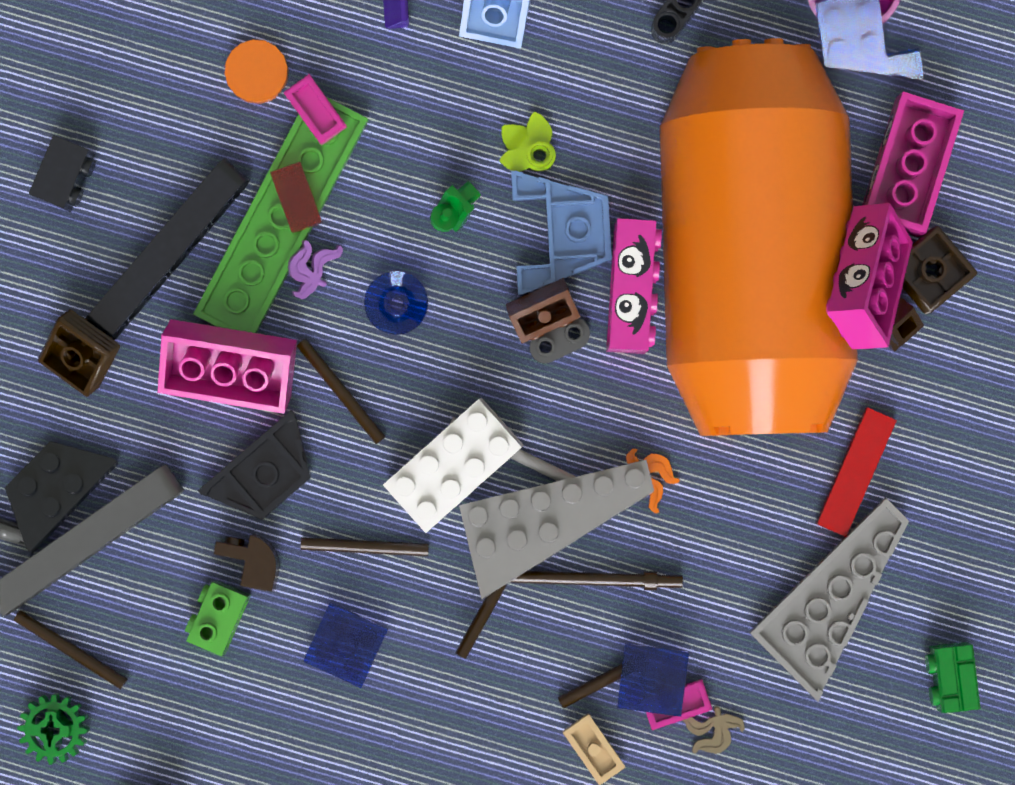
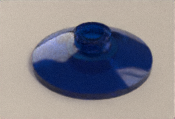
M402 271L387 272L378 276L369 285L364 299L365 312L370 322L380 331L391 335L405 334L417 328L424 320L428 310V296L421 282L411 274ZM395 298H400L403 301V306L399 310L391 307V302Z

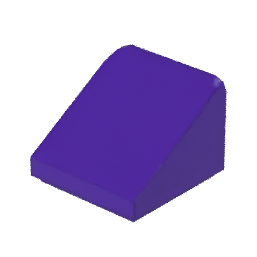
M383 0L385 27L387 29L408 28V0Z

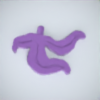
M302 240L303 247L294 253L288 262L290 277L302 282L298 291H291L293 296L305 299L316 290L318 285L322 287L327 285L326 281L321 280L323 274L322 267L326 262L341 257L343 252L341 245H337L333 250L321 249L316 251L312 256L311 271L307 267L306 262L311 256L312 246L309 241Z

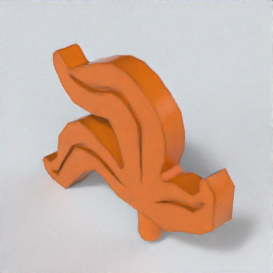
M632 449L626 454L627 464L639 462V459L635 456L637 449ZM650 454L643 459L647 460L649 472H659L661 478L666 483L677 484L680 481L679 478L673 477L670 462L666 457L659 454ZM651 478L654 492L650 494L648 508L654 513H659L657 504L663 495V485Z

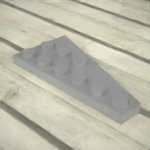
M884 498L749 632L817 702H819L823 689L829 677L832 676L837 666L836 663L844 647L847 646L869 602L868 599L875 585L878 584L882 576L881 573L890 556H892L909 522L887 498Z

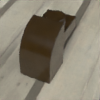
M901 297L889 342V348L894 352L924 326L915 308Z
M252 534L250 535L248 546L244 545L245 539L226 536L225 541H216L214 555L245 560L240 586L269 592L276 590L280 568L279 556L274 546L267 539L260 535Z

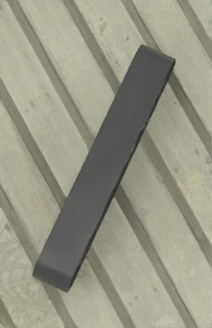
M167 464L153 471L0 579V614L2 617L21 607L183 493L185 490Z

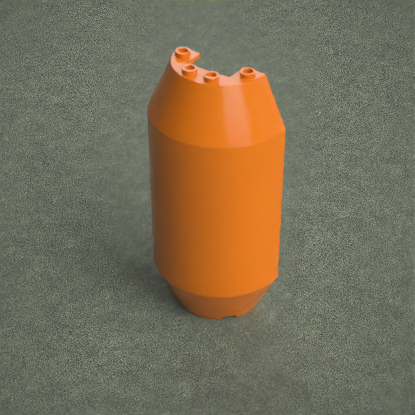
M770 38L764 40V44H751L750 39H737L732 41V46L719 48L711 46L697 48V53L690 56L660 125L667 368L700 436L828 433L858 361L857 349H851L845 338L841 336L833 320L828 316L826 304L828 299L831 298L834 286L833 276L837 272L840 262V249L844 246L847 234L846 225L853 211L850 118L810 44L790 45L784 44V40L781 38Z

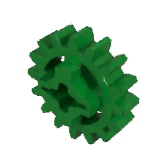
M54 693L49 701L46 695H42L39 697V704L35 701L28 704L31 712L21 713L20 717L26 723L17 726V730L25 732V736L19 739V743L28 742L29 747L25 753L37 752V762L46 756L49 765L54 764L57 757L64 763L68 760V753L72 756H76L79 753L76 745L83 746L87 743V740L81 735L90 731V727L82 725V722L88 718V714L79 715L78 711L82 705L79 703L71 706V696H67L60 701L59 693ZM47 708V712H45V718L43 720L35 721L37 715L43 709ZM64 711L70 716L72 722L65 717ZM53 722L54 727L60 729V732L55 735L53 730L48 729V725ZM35 736H38L40 738V740L44 743V746L39 743ZM73 736L70 743L66 747L60 749V746L62 745V739L64 737Z

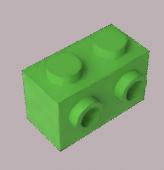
M218 580L212 581L210 586L205 584L198 599L202 606L198 615L192 614L185 629V632L189 633L186 642L221 657L225 655L251 595Z

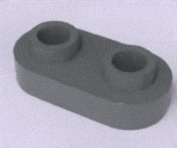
M578 318L567 326L549 331L542 337L531 340L529 346L530 354L539 363L548 364L584 347L590 337L589 327L585 321ZM577 328L580 331V337L578 339H571L568 336L569 329ZM547 341L551 344L552 349L549 353L540 351L539 345L542 342Z

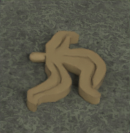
M715 706V716L709 717L704 722L697 721L693 717L682 721L685 722L687 729L697 736L705 734L714 727L712 738L697 740L692 747V752L696 754L698 750L718 754L726 750L731 743V734L728 728L739 727L740 731L743 732L745 729L743 720L727 713L721 715L720 707Z

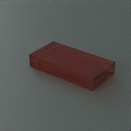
M301 162L270 172L292 233L323 223Z

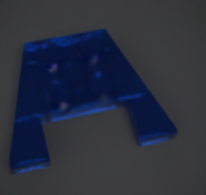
M817 0L815 2L823 64L825 67L911 79H924L919 48L886 54L879 0Z

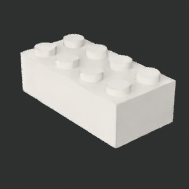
M480 398L384 483L383 486L421 529L427 533L524 445L489 405Z

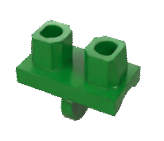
M469 181L458 190L453 185L450 186L430 214L432 226L441 232H449L452 229L455 232L459 231L475 209L474 203L480 198L481 194Z

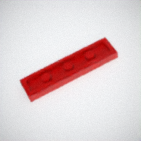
M868 407L865 408L815 524L844 537L847 536L897 420Z

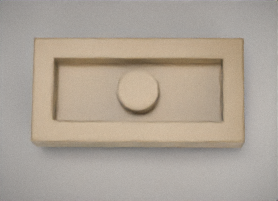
M589 713L562 731L599 785L626 768Z

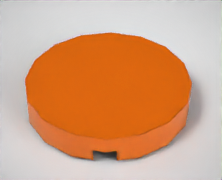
M253 39L240 43L231 51L225 63L224 74L229 88L237 97L247 103L262 104L275 99L284 89L288 82L289 69L284 55L275 45L265 40Z

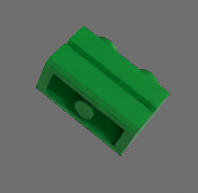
M960 642L929 646L930 654L925 655V664L928 674L933 675L934 686L929 687L931 705L936 706L937 710L941 713L981 709L973 644Z

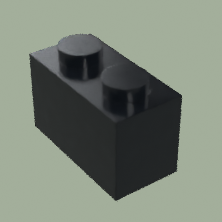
M53 135L29 195L71 212L73 206L77 207L82 199L84 191L81 187L85 177L89 178L94 171L96 160L93 158L95 154L89 149Z

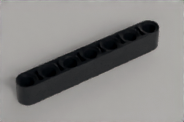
M226 158L221 160L87 315L86 319L88 322L112 337L115 341L244 191L250 182V178Z

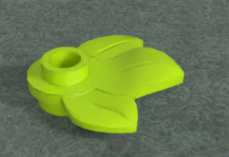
M533 112L527 127L515 124L502 126V139L508 149L499 159L504 167L510 171L521 172L530 168L534 171L542 172L548 170L554 164L556 153L554 147L550 144L552 128L541 114ZM543 151L546 154V158L543 161H536L534 153Z

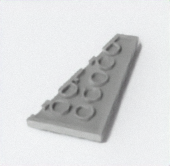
M647 460L459 505L481 599L483 600L491 595V593L515 580L526 571L542 563L604 522L653 493L654 488Z

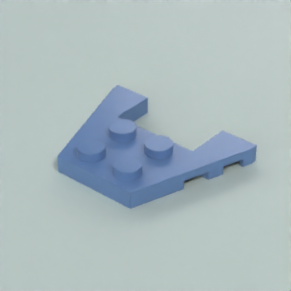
M511 171L513 201L545 199L548 228L549 264L516 266L518 296L525 295L562 278H568L612 260L609 201L607 195L523 174V172Z

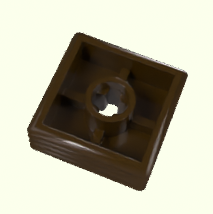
M935 226L912 244L902 288L924 314H929L977 275V271L939 226ZM926 264L929 266L935 264L937 266L935 270L936 278L933 275L927 276L925 273L927 270Z
M69 309L68 312L58 317L38 357V362L85 397H89L90 394L100 387L120 349V345L112 337L89 323L86 318Z

